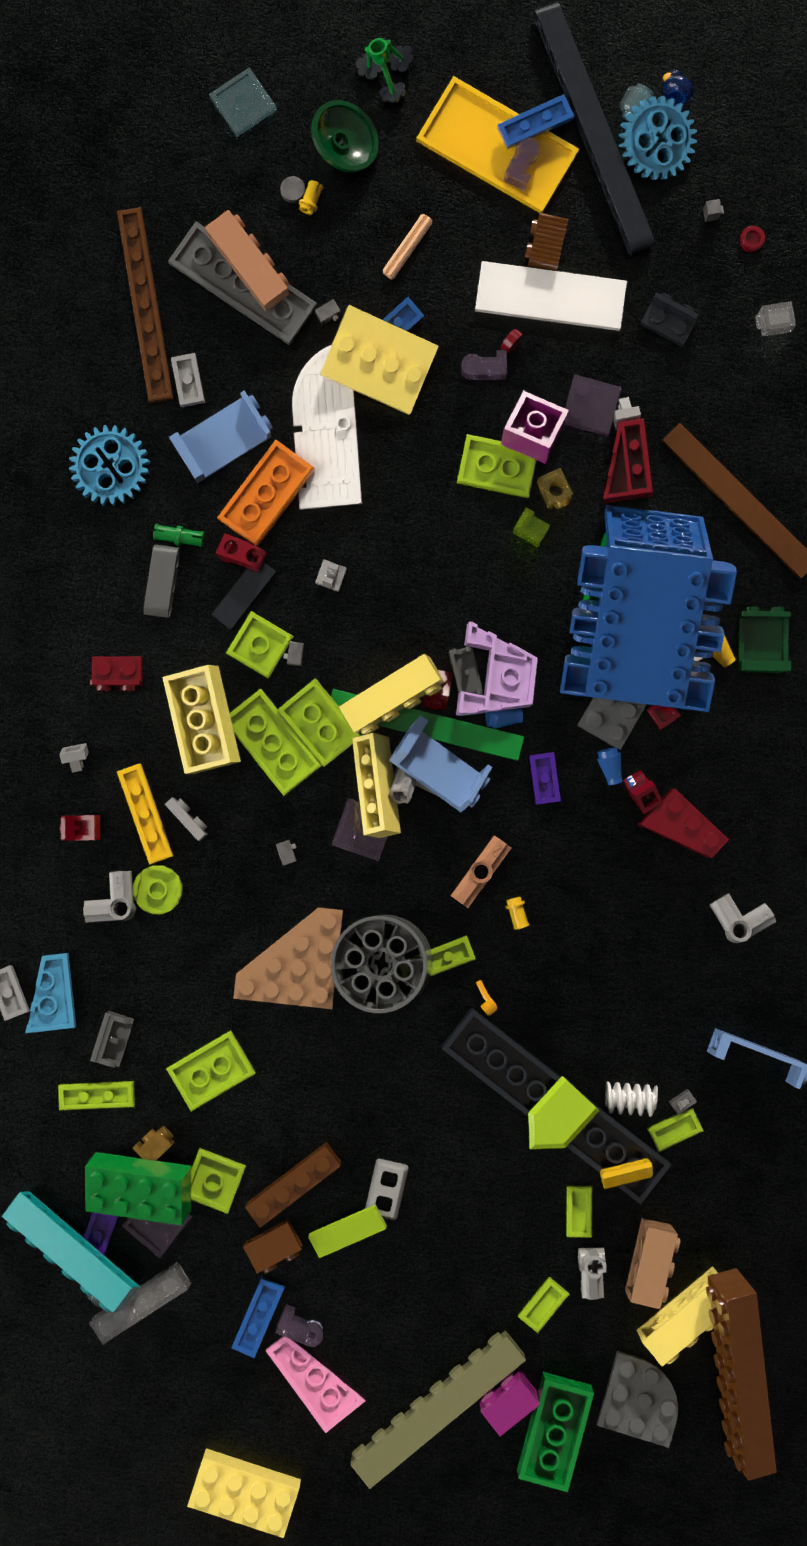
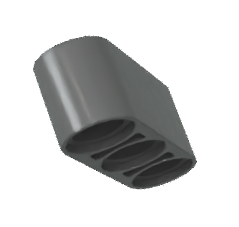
M154 544L144 602L145 615L170 617L180 548Z

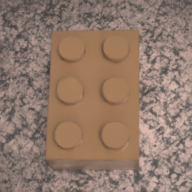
M645 1218L641 1219L625 1292L632 1303L661 1309L662 1302L666 1303L669 1291L666 1283L668 1277L671 1278L674 1271V1263L671 1261L673 1253L678 1252L680 1238L677 1237L678 1234L670 1224Z

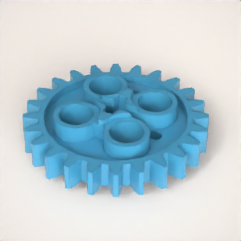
M665 96L659 97L658 100L656 97H651L648 102L646 99L640 101V107L638 105L632 107L634 114L628 113L625 115L629 123L621 124L626 129V132L619 134V137L625 139V142L621 143L619 147L626 148L627 150L622 154V157L629 156L630 160L627 166L635 164L634 173L642 171V178L650 175L651 180H656L658 176L660 179H667V175L670 177L675 176L676 170H684L682 163H690L687 154L695 153L690 144L697 143V140L691 138V135L696 133L697 130L690 129L689 127L694 122V119L687 120L686 117L689 111L681 112L683 104L680 103L674 106L673 98L668 99L667 102ZM654 114L659 120L657 127L652 122ZM672 129L677 133L676 141H673L671 138ZM640 135L645 139V146L643 148L639 145ZM659 150H661L664 155V159L662 162H660L657 158V153Z
M104 425L103 432L100 433L95 427V435L91 436L86 432V441L77 440L81 447L72 448L77 457H70L69 459L76 465L69 467V470L77 474L72 476L71 479L74 482L80 481L76 488L78 490L85 489L83 496L86 498L92 494L91 500L94 503L101 498L103 506L106 505L107 500H110L111 504L115 506L116 499H120L125 504L126 495L134 499L132 491L141 492L138 484L147 483L142 475H147L150 472L148 469L143 468V466L149 465L150 461L142 458L148 453L146 450H139L143 443L141 441L135 442L136 436L134 433L127 437L128 431L125 428L119 433L118 427L114 425L112 432H109L108 427ZM110 444H118V450L115 453H107V447ZM97 448H100L110 463H112L117 473L123 479V483H119L107 468V465L96 452ZM91 458L98 459V464L94 468L87 467V462ZM124 464H132L133 468L130 473H121V467ZM104 478H112L113 482L110 487H101V482Z

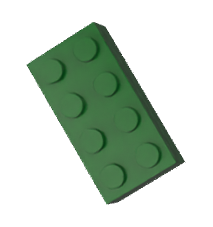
M95 1152L85 1166L86 1211L182 1226L191 1211V1166Z
M543 1372L537 1392L540 1405L532 1411L517 1468L518 1477L521 1480L568 1492L594 1392L590 1384Z

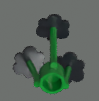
M382 38L374 39L365 48L366 54H364L363 58L356 60L355 65L359 69L358 74L362 77L366 76L369 80H374L377 77V73L379 74L383 71L388 86L382 88L379 92L382 101L396 103L406 94V87L402 82L397 84L392 82L386 63L392 64L391 69L393 71L399 70L404 73L409 69V64L414 61L412 56L413 50L410 46H404L403 48L397 46L394 48L389 39L386 41Z

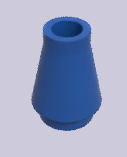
M521 708L486 712L487 727L496 729L522 723L523 711Z
M617 747L599 751L597 760L607 779L608 785L623 782L621 753L618 752Z

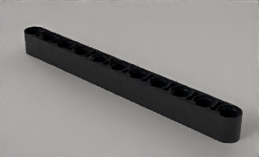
M558 2L536 9L533 12L537 28L564 95L574 114V120L627 251L632 255L653 247L654 238L562 9Z

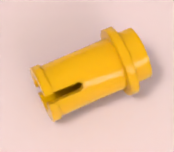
M313 180L308 182L304 197L299 200L300 211L309 215L317 211L316 204L323 190L322 184Z
M521 897L507 900V906L505 907L509 909L514 930L529 926L523 907L525 902L521 900Z

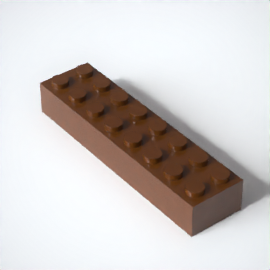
M737 1268L709 1275V1286L706 1287V1293L712 1308L709 1309V1317L714 1325V1332L711 1333L717 1350V1354H714V1360L719 1369L717 1384L722 1393L719 1403L725 1420H722V1427L727 1435V1441L724 1443L727 1455L734 1459L737 1470L739 1472L742 1471L749 1481L777 1473L757 1293Z

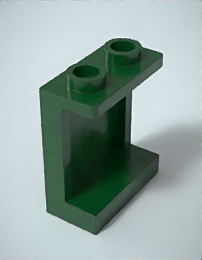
M745 607V611H741L738 614L737 673H788L791 671V661H788L789 618L791 617V612H784L783 607L769 608V611H760L759 607Z

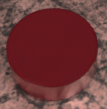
M757 226L745 228L740 236V245L747 252L760 250L765 242V233Z
M517 329L511 331L503 341L501 349L510 354L522 340L523 334Z

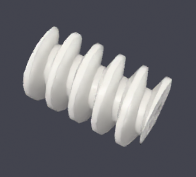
M607 1082L605 1106L608 1107L609 1114H612L614 1108L617 1107L619 1114L622 1115L624 1108H627L629 1115H632L634 1109L637 1108L639 1116H642L644 1110L647 1109L649 1117H652L657 1106L658 1087L656 1085L651 1092L650 1086L645 1085L643 1091H641L640 1085L635 1084L633 1090H631L630 1084L625 1083L623 1089H621L620 1083L616 1082L613 1089H611L610 1083Z

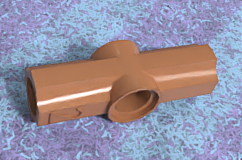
M493 836L451 896L469 908L511 850V847L496 836ZM478 865H484L488 869V874L483 879H478L474 874L475 867Z

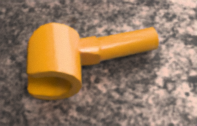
M480 980L476 984L482 997L486 1000L480 1007L490 1016L496 1011L497 1005L487 993Z

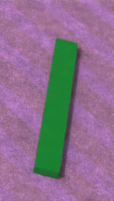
M333 689L331 695L338 706L357 696L356 694ZM405 707L398 711L400 715L390 722L382 721L377 724L380 727L406 733L411 724L421 715L428 720L422 732L433 740L516 761L519 759L524 739L523 736Z

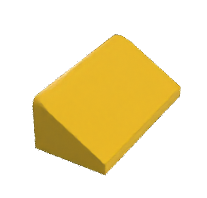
M646 1158L602 1169L600 1175L603 1187L607 1189L651 1178L653 1176L652 1163Z

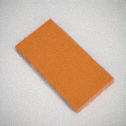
M275 440L217 518L248 542L258 547L316 469Z

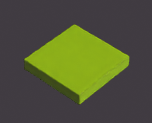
M251 611L226 654L269 679L294 636Z
M200 1148L191 1169V1200L228 1214L246 1165Z

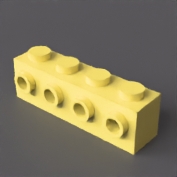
M370 733L352 738L364 835L383 838L401 833L398 806L389 795L394 779L392 762L389 761L391 758L389 737Z

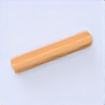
M422 214L384 267L383 274L390 279L395 278L432 225L430 217Z

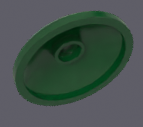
M342 100L329 101L317 110L312 119L311 134L314 145L323 159L331 166L344 172H359L367 168L375 160L379 148L378 134L368 115L356 105Z

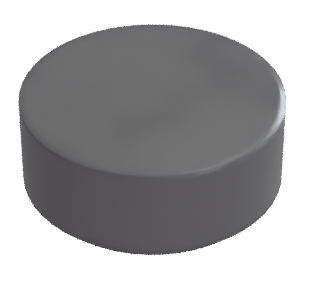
M294 176L286 178L281 184L283 199L289 203H297L300 199H303L305 194L303 181Z

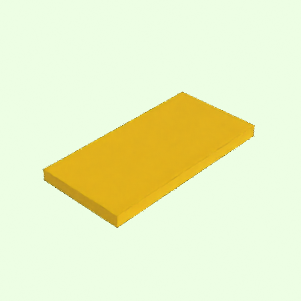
M454 76L416 138L418 143L539 213H543L579 152V148L549 131L507 150L497 129V124L519 114Z

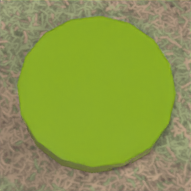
M151 866L144 869L136 877L133 884V896L143 911L151 914H164L173 910L179 904L183 885L179 876L172 869L165 866Z

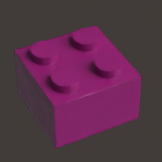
M523 391L504 428L501 445L546 464L565 426L569 410Z
M519 1367L479 1399L481 1413L499 1436L503 1435L540 1405L536 1389Z

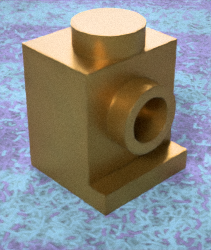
M162 1126L157 1132L152 1129L142 1138L144 1144L139 1141L133 1149L142 1159L156 1161L174 1143L171 1139L173 1134L165 1126Z

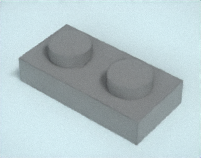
M191 353L171 357L180 406L186 407L205 403L196 354Z
M171 798L165 804L198 841H201L208 835L204 831L207 826L199 817L193 819L188 813L190 807L181 798L178 801L175 798Z
M12 965L0 969V1010L5 1021L30 1011Z

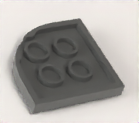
M617 1351L596 1421L597 1426L669 1448L678 1417V1402L671 1382L666 1374L652 1362Z

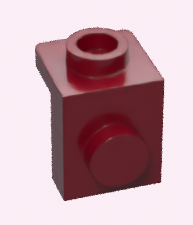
M438 670L445 681L441 685L442 690L432 696L424 695L422 705L431 709L446 710L453 673Z
M100 815L61 816V840H100Z

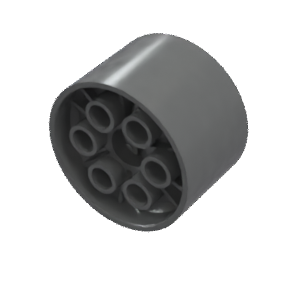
M393 915L367 917L350 925L338 938L331 957L332 977L340 994L356 1008L371 1013L392 1012L413 1001L426 987L432 971L431 948L420 929L404 918ZM386 924L395 926L390 939H385ZM371 932L376 933L380 938L379 944L376 947L369 945L367 942V937ZM356 934L362 940L364 945L362 948L351 941ZM394 939L403 941L404 949L401 953L393 951L391 944ZM418 948L421 958L406 960L404 954ZM352 951H358L362 955V961L359 965H355L350 961ZM385 954V961L389 963V966L384 967L380 973V964H377V960L382 959ZM371 956H372L373 959H372V961H371V964L369 965V960H370V958H371ZM406 963L410 966L411 974L409 977H402L399 974L398 968L400 964ZM356 968L358 973L347 978L345 969ZM364 975L368 978L369 985L366 989L358 987L356 982L358 976ZM400 980L413 988L407 995L397 984ZM387 981L393 985V993L391 995H384L382 993L381 985L383 982ZM372 987L376 988V1002L368 999Z

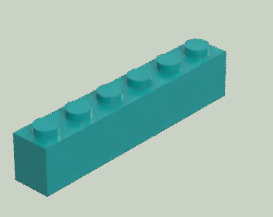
M30 1191L20 1192L2 1215L8 1221L7 1226L10 1229L22 1233L26 1237L25 1241L33 1248L38 1247L44 1253L43 1257L48 1262L60 1266L63 1269L61 1271L63 1275L70 1280L75 1279L81 1285L80 1289L88 1296H94L98 1299L100 1307L109 1313L122 1311L140 1287Z

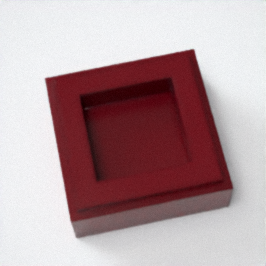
M653 705L646 710L659 730L681 716L674 707Z

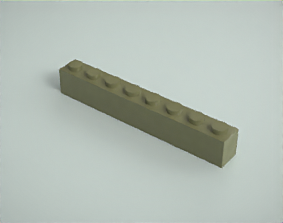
M506 1330L502 1334L498 1332L488 1340V1345L481 1350L479 1348L468 1357L469 1361L463 1366L459 1364L454 1367L449 1373L450 1377L444 1382L441 1380L436 1382L430 1388V1393L424 1398L420 1396L410 1405L411 1409L405 1414L402 1412L397 1414L391 1420L392 1424L387 1429L381 1428L371 1437L372 1441L366 1446L362 1444L353 1451L351 1466L369 1489L526 1361L525 1354Z

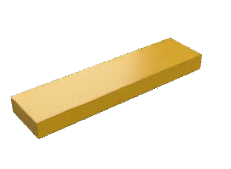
M137 764L117 771L149 865L173 857L142 765Z

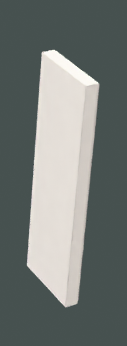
M482 261L475 311L620 331L627 281Z

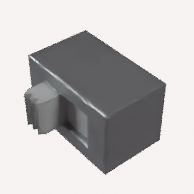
M720 199L706 201L703 207L705 222L718 220L720 215L724 214L723 206L720 205Z
M333 299L317 308L315 314L323 325L332 319L336 322L341 311Z
M290 642L288 654H284L283 657L287 659L288 665L301 666L303 643Z
M290 840L276 844L283 865L296 861L293 849L297 848L295 844H291Z
M688 1089L669 1101L678 1115L697 1102Z

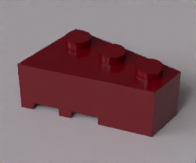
M644 418L623 421L618 424L613 456L603 497L605 504L654 497Z
M675 788L670 789L662 798L663 804L649 811L637 824L707 858H712L729 840Z

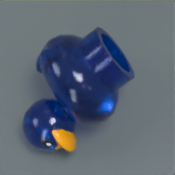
M671 70L663 76L665 82L663 84V93L666 101L673 98L675 106L680 103L684 104L692 98L694 87L691 80L683 77L679 70Z

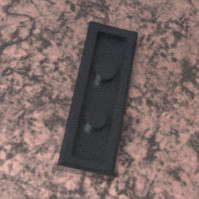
M264 562L259 572L246 569L211 615L232 630L276 574V571Z

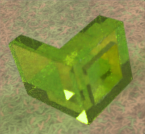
M526 508L517 522L513 533L538 547L550 526L534 516L535 512Z

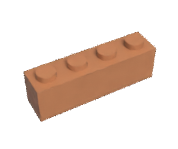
M227 210L205 227L207 236L264 311L267 312L289 295L287 286L290 284L282 273L277 274L273 269L275 264L267 253L263 255L258 249L260 244L253 234L248 236L244 231L245 225L237 214L233 216Z

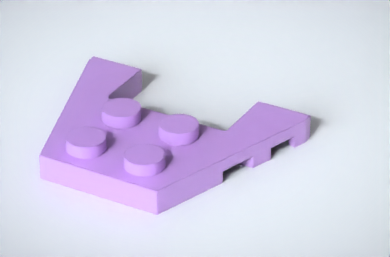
M469 622L466 627L464 646L489 651L484 696L461 691L458 694L456 715L463 716L530 707L533 704L537 657L512 643H505L498 639L497 635L490 631L487 633L478 628L477 624Z

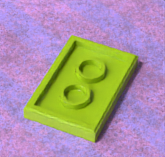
M467 434L457 484L529 498L537 460L501 445V441Z
M316 678L277 710L323 767L352 745V738L363 736L353 732L339 706Z
M231 1030L166 1068L190 1111L195 1110L256 1073Z

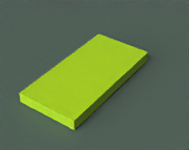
M260 689L229 713L235 736L282 795L285 796L318 770L322 764L277 711L278 709L262 689Z

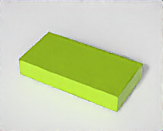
M692 1107L679 1115L676 1114L647 1128L658 1152L703 1131Z
M567 1185V1237H592V1186Z
M549 1277L519 1313L518 1317L538 1333L568 1297L569 1292Z

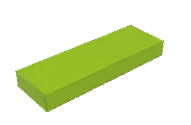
M467 936L431 949L433 961L431 976L476 959ZM418 954L407 959H416L421 957L420 954ZM406 963L400 964L399 968L403 977H409L411 974L410 966Z
M134 1081L58 1085L59 1110L135 1106Z
M375 1204L309 1233L308 1238L318 1257L321 1258L386 1229L387 1225Z

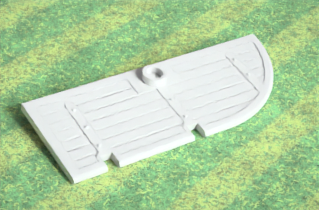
M332 345L319 351L307 362L298 376L293 391V426H302L303 432L294 433L295 454L316 469L306 482L307 488H301L298 492L300 510L362 504L354 390L319 375Z

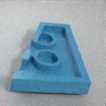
M68 953L42 956L35 995L30 1009V1018L25 1033L76 1027Z

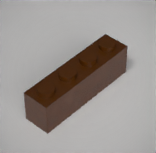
M325 1142L248 1201L245 1208L259 1227H262L341 1166V1160L329 1144Z

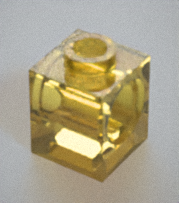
M561 468L538 478L536 483L548 509L554 506L556 509H560L569 504L568 500L572 498L573 493ZM557 485L562 489V494L553 496L549 488Z

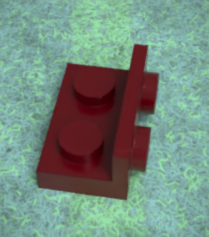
M92 657V680H90V685L96 687V691H111V687H121V691H136V687H142L143 657Z

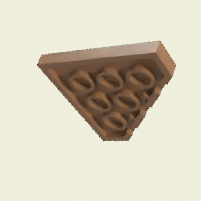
M317 908L236 974L233 999L332 1009L335 983L331 973V957L334 946L340 937L343 910Z

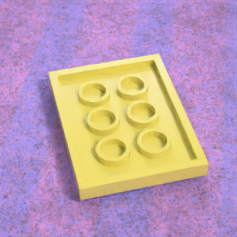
M349 305L319 375L410 415L438 345Z

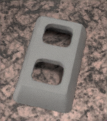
M383 1159L376 1160L365 1209L375 1205L378 1196L389 1197L393 1200L391 1210L389 1212L379 1210V1212L385 1219H397L408 1173L407 1165ZM384 1171L398 1175L395 1187L381 1184L380 1181Z

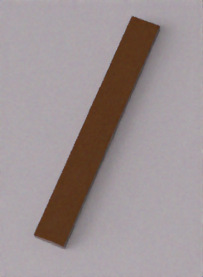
M142 208L117 211L149 403L173 400Z
M679 423L662 440V443L801 579L807 573V549Z

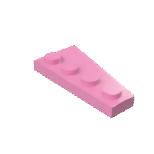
M286 1334L266 1349L268 1355L325 1433L365 1402L364 1398Z

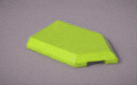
M561 1076L528 1112L530 1149L566 1148L600 1110Z

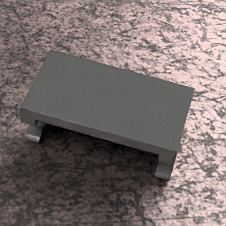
M467 646L459 650H449L448 654L458 694L463 691L484 695L473 648Z
M111 1011L106 1012L90 1061L114 1068L115 1066L120 1067L135 1019Z

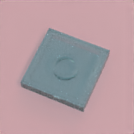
M250 68L209 94L211 100L237 137L277 110V107Z

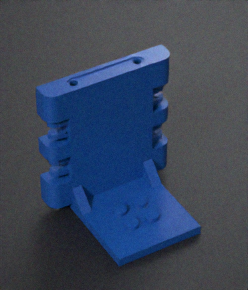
M606 505L607 545L606 547L594 545L583 547L577 580L578 585L583 586L581 587L583 594L599 597V601H579V608H574L572 611L570 633H574L573 639L578 642L589 643L591 647L574 646L571 649L572 654L565 656L560 693L709 712L715 684L714 675L709 672L710 664L695 661L694 657L711 658L714 651L721 652L724 630L718 626L720 619L716 616L703 614V610L721 611L723 604H731L737 574L736 567L727 562L713 560L703 517Z

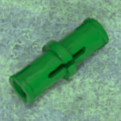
M158 524L154 526L156 531H153V540L174 542L175 545L179 546L181 543L199 547L203 546L202 540H204L205 534L203 531L183 529V526H177V528Z

